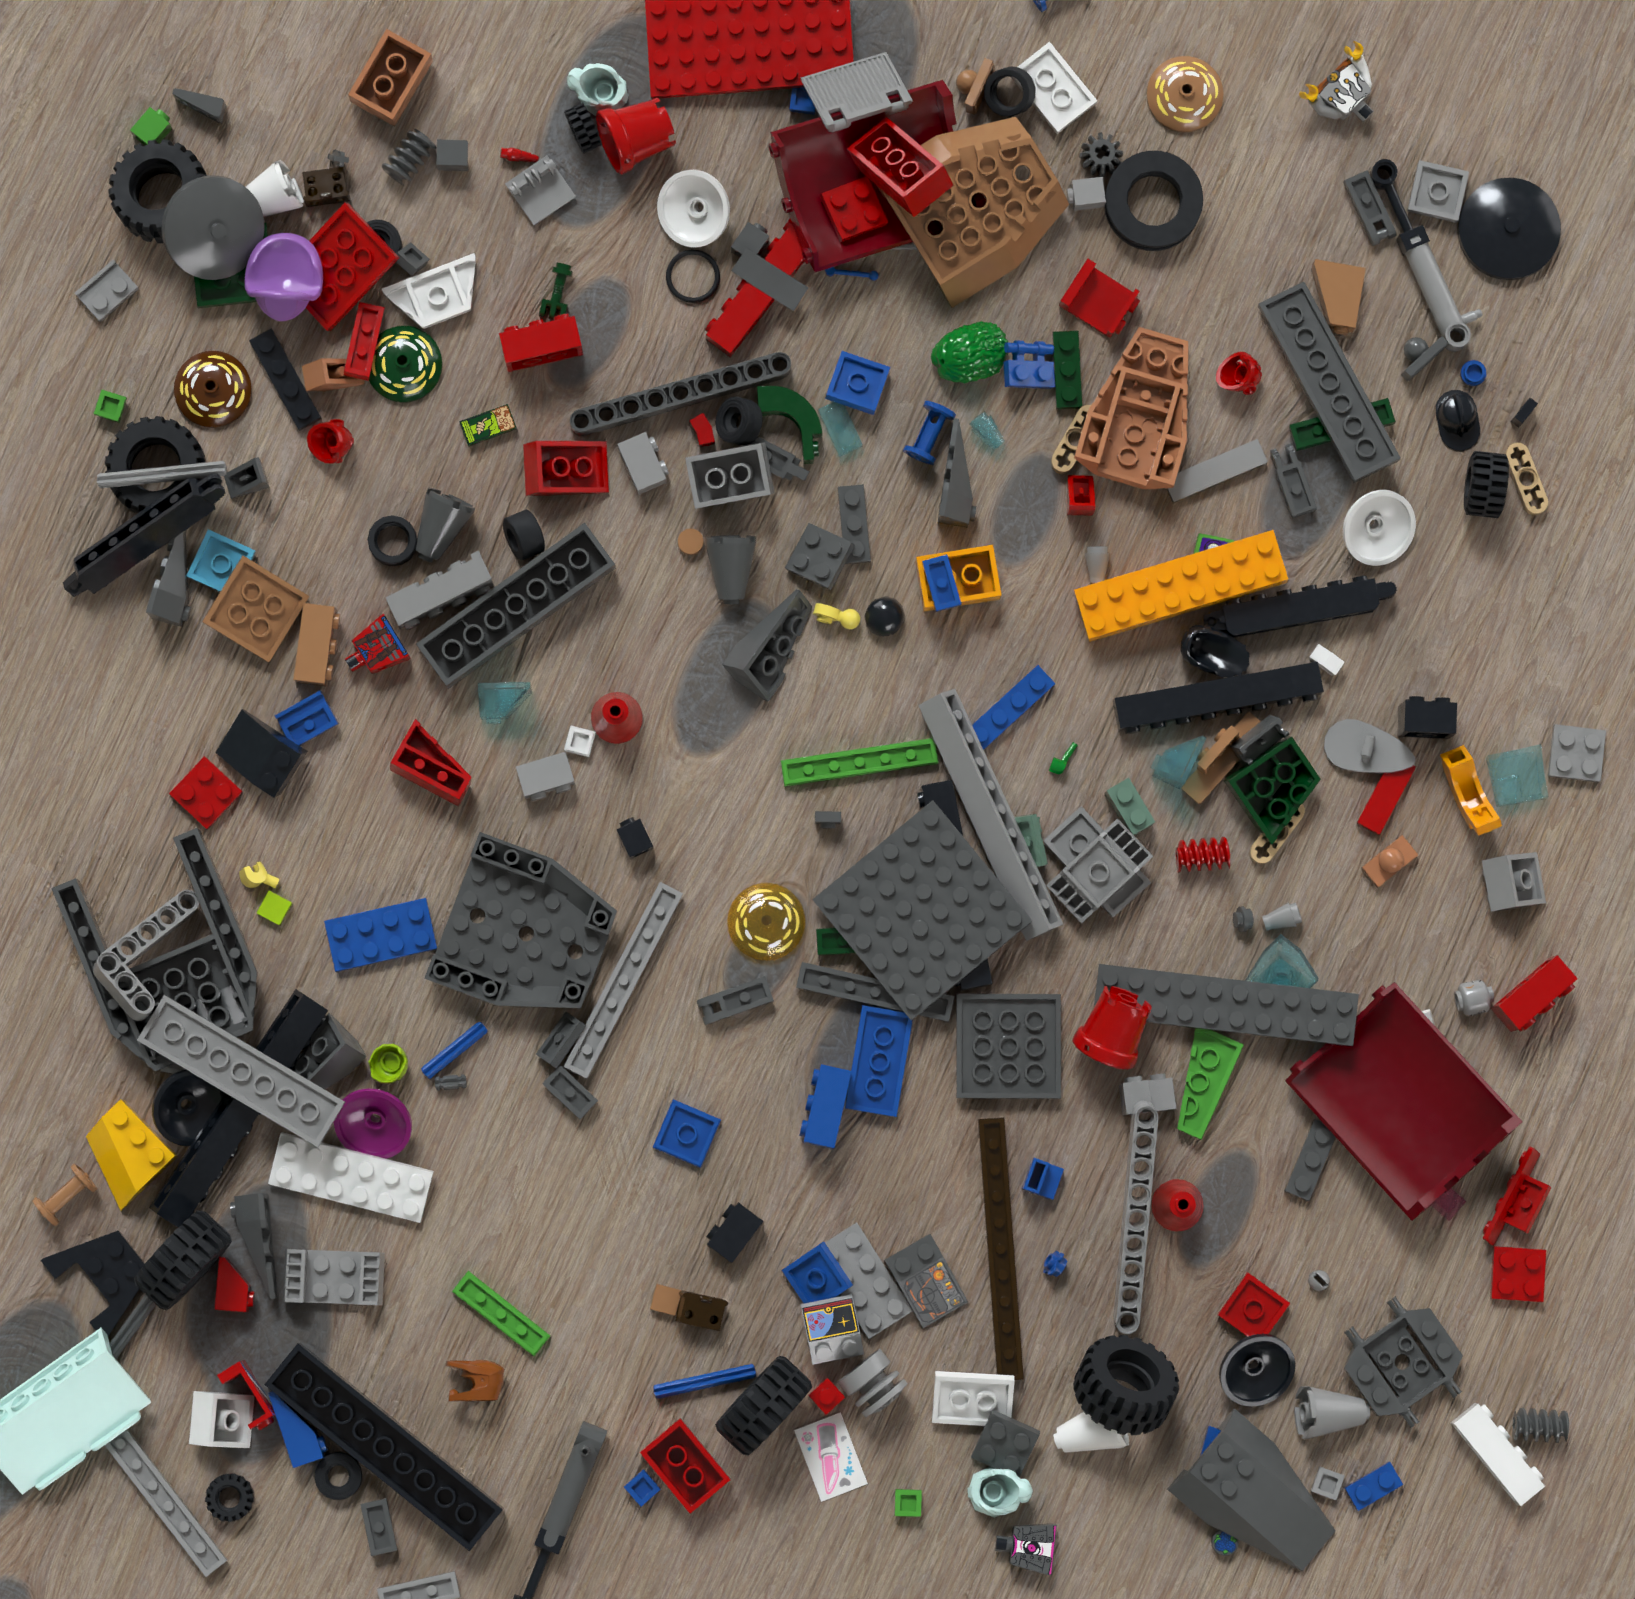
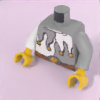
M1353 41L1355 44L1353 52L1350 47L1345 46L1344 52L1352 56L1351 60L1347 58L1317 87L1305 84L1309 89L1308 94L1300 91V98L1307 99L1318 115L1345 120L1353 112L1364 122L1374 112L1364 102L1372 92V82L1367 63L1362 55L1363 46L1360 43Z

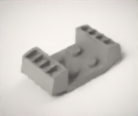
M1117 818L1046 886L1083 923L1141 869L1153 855Z
M285 1249L283 1302L383 1305L385 1253Z

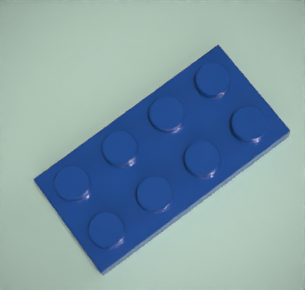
M427 898L324 921L335 972L437 949Z
M862 1005L845 1109L897 1117L913 1022L905 1012Z

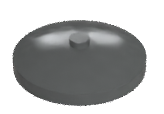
M203 176L183 185L168 202L162 219V238L168 255L182 270L201 279H223L243 270L247 266L253 249L264 236V217L257 199L245 186L224 176Z

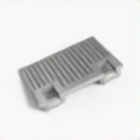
M887 52L800 78L828 132L848 128L853 121L882 112L891 115L904 111L913 102ZM898 93L900 101L891 103L887 96ZM841 111L843 118L833 121L830 113Z

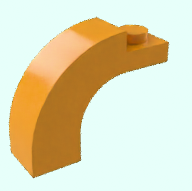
M1462 745L1440 754L1448 784L1469 828L1474 829L1479 836L1501 827L1500 817L1489 803L1481 787L1474 760L1465 746Z

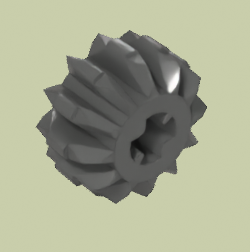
M1099 132L1097 140L1090 135L1088 137L1089 144L1082 143L1081 148L1085 152H1081L1079 158L1086 160L1082 165L1083 168L1092 166L1091 175L1095 174L1096 169L1099 170L1100 177L1105 176V169L1110 174H1113L1115 171L1114 166L1118 167L1122 163L1118 158L1123 156V151L1116 150L1120 146L1119 141L1111 143L1113 135L1109 134L1107 140L1103 139V133ZM1101 150L1105 151V156L1099 159L1097 157L1098 153Z

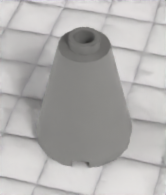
M1301 1386L1296 1393L1295 1399H1300L1299 1407H1294L1295 1425L1298 1434L1303 1435V1439H1310L1364 1425L1366 1419L1370 1417L1369 1404H1366L1363 1398L1310 1386Z

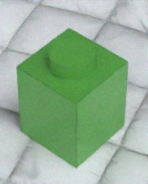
M149 107L130 131L143 145H148V140L154 139L160 144L172 130V127L168 122L170 120L168 115L160 109L155 111Z

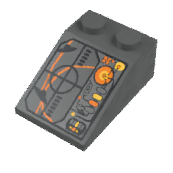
M931 1234L924 1236L884 1260L922 1328L968 1303Z

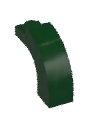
M757 386L758 406L761 409L762 416L779 415L793 421L801 433L803 464H814V457L819 456L818 441H813V438H822L823 434L821 422L815 409L803 396L788 388Z

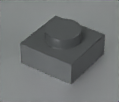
M411 242L396 253L399 257L396 262L411 276L425 267L430 260Z
M815 811V824H820L822 829H835L836 824H841V812Z

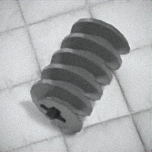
M414 129L415 132H407L409 140L402 139L400 141L404 149L399 147L394 149L397 157L389 155L388 160L391 165L382 164V169L403 186V179L412 181L408 174L409 171L418 173L414 165L416 163L422 166L425 164L421 156L430 158L431 155L427 148L437 149L434 142L417 129Z
M1519 1408L1517 1414L1515 1411L1513 1416V1439L1517 1440L1519 1434L1522 1433L1524 1441H1528L1529 1435L1533 1434L1535 1442H1538L1540 1435L1544 1436V1440L1547 1443L1551 1435L1554 1436L1555 1443H1559L1561 1436H1564L1567 1442L1569 1433L1568 1413L1562 1410L1558 1417L1556 1410H1551L1548 1415L1545 1409H1541L1537 1415L1536 1410L1530 1408L1527 1414L1525 1408Z

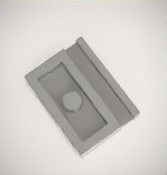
M112 260L78 289L75 295L98 321L102 322L139 288L119 265Z

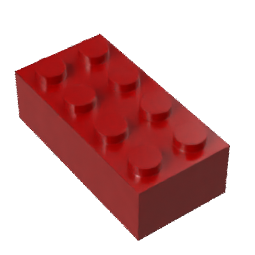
M888 117L847 148L857 169L913 217L954 186L944 165Z

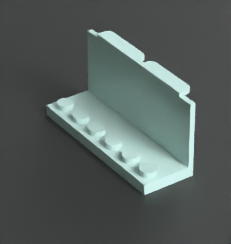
M99 1328L0 1399V1470L22 1495L34 1486L40 1491L82 1462L86 1457V1453L90 1450H99L138 1422L141 1418L139 1411L151 1403L147 1395L112 1355L108 1335L102 1328Z

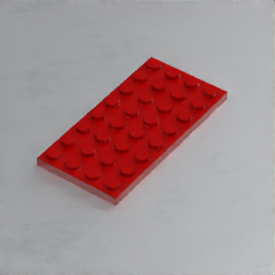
M645 0L651 99L804 87L800 80L802 77L854 62L850 0Z

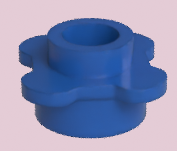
M1058 1251L1049 1254L1044 1262L1045 1268L1043 1273L1058 1277L1067 1265V1259L1064 1258V1254Z

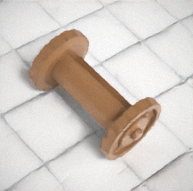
M75 1163L71 1166L75 1176L47 1201L43 1202L38 1197L32 1200L40 1214L54 1226L59 1223L55 1213L86 1187L94 1193L98 1189L89 1178L88 1173H85Z

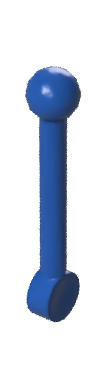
M834 267L825 269V273L829 277L839 274L868 277L873 281L879 277L877 271L869 273L840 270Z

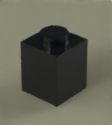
M631 817L619 823L621 828L616 830L630 860L654 849L641 819L634 820V817Z

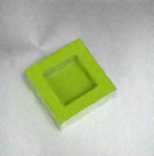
M268 891L257 914L281 926L292 902Z

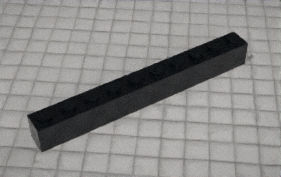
M295 989L256 1049L292 1070L301 1050L309 1045L311 1036L316 1028L324 1023L328 1010ZM226 1093L149 1208L179 1228L184 1221L194 1214L198 1204L206 1199L209 1193L208 1189L214 1181L220 1178L224 1165L228 1159H231L236 1154L238 1144L243 1137H246L251 1132L253 1122L261 1113Z

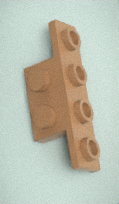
M1248 712L1235 727L1231 725L1227 730L1223 728L1214 738L1216 743L1210 749L1206 747L1197 757V760H1199L1197 769L1181 786L1182 791L1196 803L1201 804L1239 762L1230 745L1261 721Z

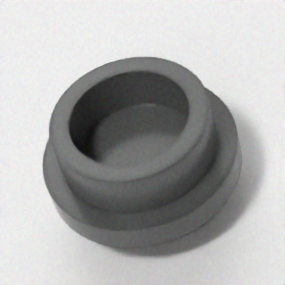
M1244 906L1238 907L1236 912L1233 913L1234 927L1238 928L1239 932H1246L1247 929H1252L1254 919L1251 909H1246Z

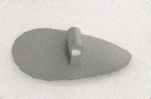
M1345 719L1339 721L1328 730L1325 736L1324 749L1327 758L1335 766L1343 770L1364 773H1393L1408 769L1415 764V756L1400 740L1373 725L1359 720Z

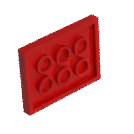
M344 203L309 240L316 248L322 263L323 287L320 296L314 301H309L306 309L327 331H331L399 259L398 255L349 203Z

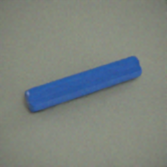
M477 1022L421 1068L423 1074L428 1079L434 1077L487 1034V1028L482 1022Z

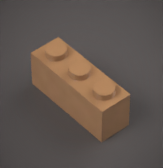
M303 603L293 679L295 683L327 687V680H332L333 665H329L330 656L335 655L337 640L333 639L334 629H339L340 614H336L337 610L335 607Z

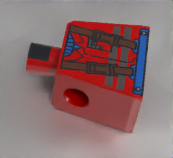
M382 614L352 640L357 652L345 658V661L352 672L366 664L371 674H375L408 661L411 658L386 616Z

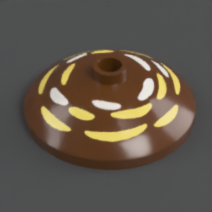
M205 351L192 356L181 366L174 382V396L180 411L191 422L208 428L223 427L236 421L247 409L252 394L251 380L243 364L232 355L221 351ZM209 382L216 384L213 390L206 388Z

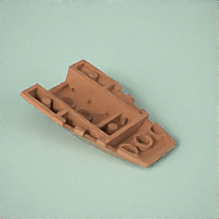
M1142 327L1137 329L1106 383L1099 391L1095 401L1088 409L1074 459L1097 476L1144 490L1174 487L1187 442L1188 341Z

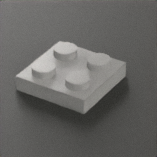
M1419 160L1407 211L1457 223L1469 171Z
M1554 724L1548 776L1601 782L1606 730Z

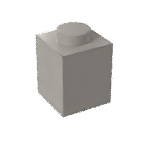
M1103 177L1072 180L1070 188L1067 189V200L1069 204H1073L1074 211L1103 208L1105 206Z

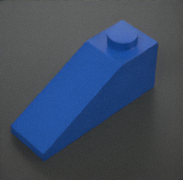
M273 1391L269 1392L268 1394L293 1468L324 1458V1452L328 1451L324 1437H319L317 1431L294 1408Z

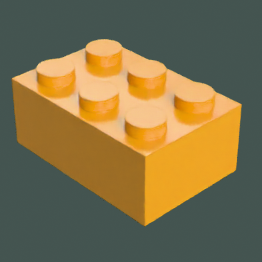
M993 545L916 557L915 563L923 612L935 610L922 561L946 554L949 558L961 606L1000 600L1002 596Z

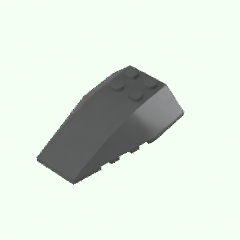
M1233 1409L1217 1428L1221 1431L1188 1471L1182 1470L1167 1490L1205 1523L1303 1571L1336 1530L1275 1443L1236 1409Z

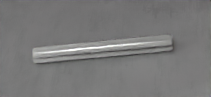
M224 461L100 473L97 475V484L99 488L179 481L186 480L187 478H205L214 473L225 476L227 474V467Z

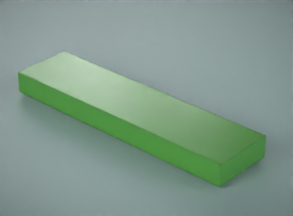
M467 1271L452 1291L533 1356L537 1354L551 1336L470 1271Z

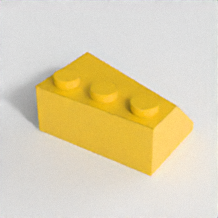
M122 1099L101 1117L86 1136L120 1211L131 1203L178 1157L133 1108Z

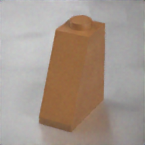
M1315 259L1311 270L1324 318L1329 328L1333 329V333L1348 335V332L1352 333L1356 328L1366 268Z

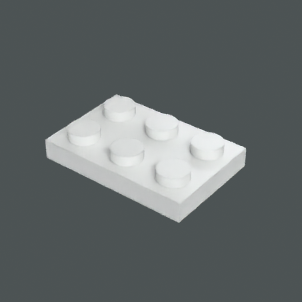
M1050 42L1018 66L1027 71L1033 78L1036 87L1033 105L1056 134L1097 103L1096 98ZM1011 77L1023 92L1021 83L1016 78Z
M935 1371L932 1423L985 1426L992 1410L1011 1418L1014 1376Z

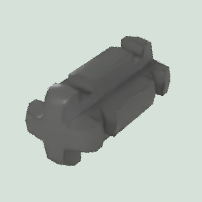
M336 149L327 156V159L332 160L333 165L344 167V162H349V157L345 156V152Z
M461 1074L460 1077L458 1075L443 1076V1078L435 1077V1088L438 1091L441 1088L453 1090L459 1089V1087L463 1089L467 1087V1080L464 1074Z

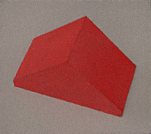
M1068 475L1067 515L1093 516L1095 512L1093 476Z

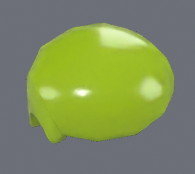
M382 1044L377 1047L368 1061L371 1071L370 1076L381 1084H393L402 1079L407 1073V1055L400 1046L395 1044Z

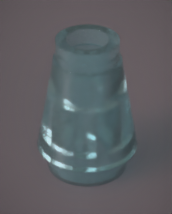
M984 411L969 423L972 428L971 431L991 447L992 450H995L1005 442L991 414L988 416Z

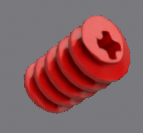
M1214 837L1210 838L1209 845H1207L1204 838H1201L1198 846L1194 839H1190L1188 847L1184 840H1180L1178 847H1176V867L1178 873L1181 872L1182 865H1185L1187 871L1191 872L1193 864L1196 865L1198 871H1201L1203 864H1206L1210 871L1213 863H1216L1218 869L1222 870L1223 863L1226 862L1230 869V849L1225 837L1220 838L1219 844Z

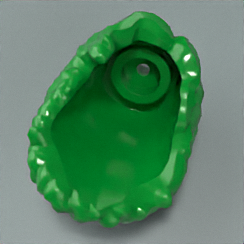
M980 321L964 325L943 336L932 349L931 361L937 367L938 375L945 380L968 383L985 379L999 373L1008 355L1004 351V345L1006 342L1008 343V340L1001 328L991 322Z

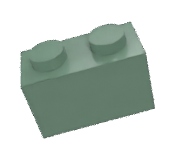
M1130 778L1118 783L1104 793L1120 821L1134 836L1155 823L1154 818Z

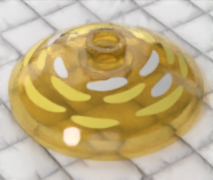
M759 883L743 890L732 902L727 919L728 931L735 946L748 957L761 961L776 960L792 952L801 941L805 929V914L800 901L790 890L778 884ZM769 916L772 920L771 924H762V917Z

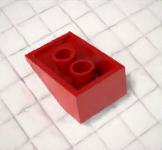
M533 441L523 444L526 496L609 493L606 441Z

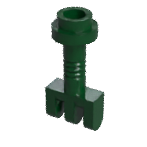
M557 262L556 267H553L552 272L556 273L554 290L551 300L542 299L539 317L544 318L546 308H550L549 319L554 320L556 310L561 311L559 315L566 314L568 304L560 302L566 277H572V266Z

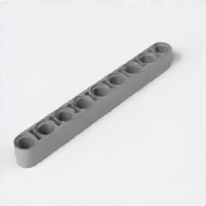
M1145 1100L1139 1101L1133 1106L1131 1115L1113 1313L1114 1322L1118 1330L1123 1334L1136 1332L1140 1324L1158 1128V1113L1153 1104ZM1148 1109L1152 1111L1149 1119H1139L1138 1116L1142 1110ZM1142 1135L1148 1136L1149 1142L1146 1145L1139 1146L1136 1144L1138 1137ZM1145 1161L1147 1166L1143 1171L1138 1172L1134 1170L1137 1162ZM1136 1187H1143L1145 1189L1140 1197H1134L1131 1193ZM1139 1212L1142 1214L1140 1221L1136 1223L1129 1221L1133 1213ZM1132 1238L1140 1240L1139 1245L1135 1248L1127 1247L1128 1241ZM1136 1264L1138 1267L1134 1273L1128 1274L1124 1271L1126 1266ZM1128 1289L1135 1291V1295L1130 1299L1122 1297L1124 1291ZM1124 1315L1133 1316L1132 1321L1125 1325L1120 1323V1319Z

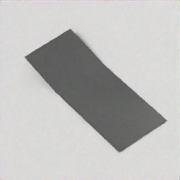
M748 248L745 249L732 269V272L792 311L795 310L808 290L807 286Z

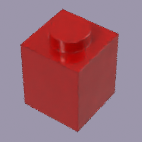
M828 1377L808 1394L825 1415L845 1398Z

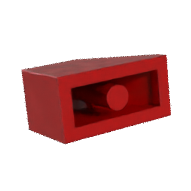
M219 1257L215 1310L249 1312V1307L254 1306L255 1291H251V1285L227 1257Z

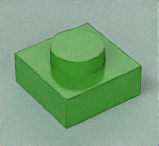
M101 390L94 415L120 423L127 398Z
M895 1489L894 1516L921 1517L922 1490Z

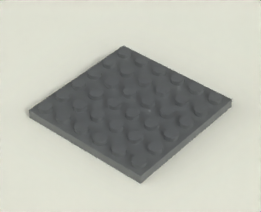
M933 800L812 899L911 1021L1032 922L1027 913Z

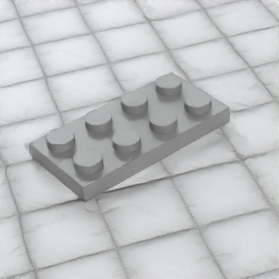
M1081 806L1046 837L1043 843L1066 867L1104 830ZM1138 870L1101 906L1113 918L1151 882Z
M857 1222L825 1242L853 1284V1286L840 1295L852 1294L858 1323L868 1339L913 1311Z

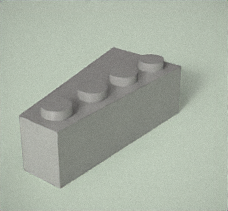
M479 550L470 554L472 560L468 562L466 560H459L447 568L448 572L444 574L442 571L435 572L423 580L424 584L419 585V582L413 583L386 597L399 628L405 627L406 630L418 626L420 624L419 620L427 616L433 619L443 614V609L451 605L453 608H457L467 603L466 598L475 594L477 597H481L489 592L490 587L494 586Z

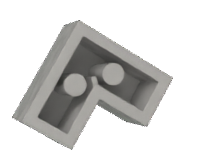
M1165 1073L1150 1075V1080L1143 1081L1142 1076L1127 1077L1124 1079V1083L1119 1085L1123 1116L1132 1115L1133 1106L1137 1102L1144 1100L1152 1103L1157 1112L1177 1109L1172 1077L1166 1078ZM1145 1109L1142 1110L1139 1114L1150 1113L1152 1111Z

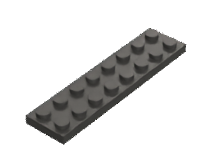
M1305 282L1259 303L1258 308L1353 482L1356 483L1400 461L1401 457Z

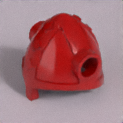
M1246 352L1234 353L1226 358L1218 367L1216 382L1226 390L1243 391L1245 395H1251L1255 393L1256 386L1261 380V366Z
M332 419L330 422L314 425L308 431L307 444L311 453L318 460L330 464L341 463L343 457L354 444V438L349 430L344 427L343 420Z

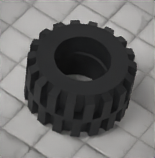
M1474 451L1471 455L1464 487V510L1466 515L1497 519L1501 515L1505 505L1509 478V461L1506 454Z

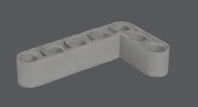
M183 890L101 953L94 963L93 973L95 977L133 1020L142 1021L146 1019L153 1010L155 1001L128 966L195 913L200 902L196 893L192 890ZM180 901H188L191 909L183 908ZM160 916H168L172 924L163 923ZM141 931L149 932L152 936V939H144L141 935ZM121 947H129L132 950V955H125L121 951ZM101 962L110 963L113 970H104ZM118 982L127 983L130 990H121ZM135 1002H143L147 1010H138Z

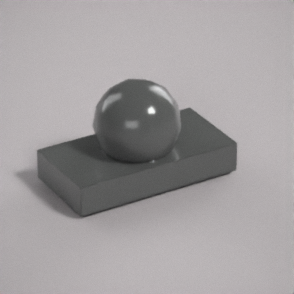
M1441 336L1433 345L1428 347V344L1422 338L1414 337L1407 340L1403 349L1404 355L1413 363L1401 375L1406 381H1410L1445 349L1448 342Z

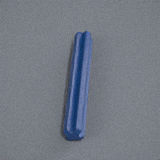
M749 1364L653 1386L654 1395L657 1399L752 1379L756 1377L755 1366Z

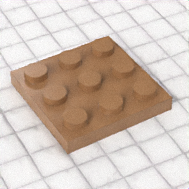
M242 555L202 622L269 663L302 610L303 603H306L309 596Z

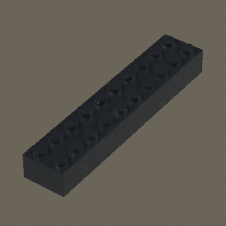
M297 1343L264 1384L468 1551L474 1547L504 1509L498 1502L302 1343Z

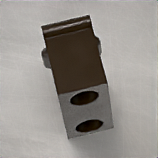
M343 167L302 172L305 206H321L349 202L351 200L349 191H347Z
M684 1290L679 1292L681 1298L675 1321L720 1331L724 1309L728 1305L726 1300ZM689 1310V1316L685 1317V1312ZM711 1316H714V1321L710 1323Z

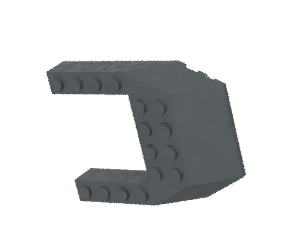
M198 828L173 837L212 934L130 968L155 1001L153 1010L142 1021L130 1018L93 973L94 963L100 954L108 948L80 880L75 878L51 888L110 1033L155 1072L175 1063L137 1041L164 995L236 1038L253 1031L257 970L201 830ZM101 962L104 970H113L110 963ZM118 982L121 990H130L127 983ZM135 1002L138 1010H147L143 1002Z

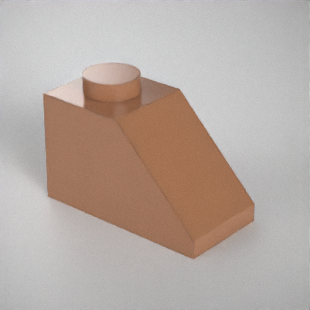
M321 358L302 366L306 391H331L365 384L362 379L343 375L346 359Z

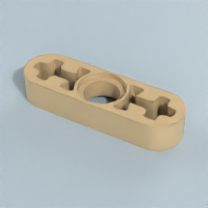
M1085 405L1079 409L1051 458V466L1055 472L1060 474L1068 473L1077 460L1074 459L1072 453L1067 458L1069 466L1063 465L1062 468L1059 467V461L1056 458H1062L1066 452V449L1061 448L1063 445L1068 450L1076 452L1077 446H1072L1069 443L1068 436L1074 432L1081 435L1082 428L1075 427L1074 425L1077 423L1081 426L1084 420L1081 414H1087L1091 405Z
M1514 443L1505 451L1509 461L1510 474L1525 511L1530 515H1539L1547 508L1548 498L1528 448L1522 443ZM1513 449H1516L1517 452L1522 451L1521 464L1527 463L1529 467H1523L1518 471L1515 470L1519 463L1516 458H1511V455L1514 453ZM1523 472L1530 473L1533 476L1532 485H1522L1519 481L1520 474ZM1537 487L1538 490L1534 491L1533 494L1536 500L1541 499L1542 501L1539 509L1529 505L1532 501L1531 493L1525 495L1524 491H1530Z
M1303 804L1296 811L1299 814L1298 817L1295 815L1291 817L1292 819L1289 823L1292 826L1290 828L1288 825L1283 828V837L1275 840L1274 844H1276V847L1273 848L1270 845L1267 848V858L1264 856L1260 859L1256 857L1258 852L1255 848H1261L1267 842L1262 840V833L1258 836L1249 850V855L1253 862L1265 864L1273 858L1303 818L1305 813Z

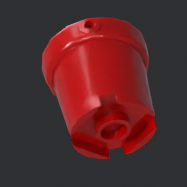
M659 98L616 110L606 108L597 111L596 125L605 153L617 173L622 175L632 170L635 164L675 146L676 140L669 142V136L675 133L667 110L664 106L660 108L656 106V103L661 101Z
M1105 986L1084 1026H1080L1074 1034L1072 1042L1078 1050L1095 1061L1117 1069H1132L1135 1067L1139 1052L1137 1047L1150 1014L1151 1005L1146 1000L1143 1006L1137 1003L1138 995L1128 990L1111 986L1110 991H1108L1107 986Z

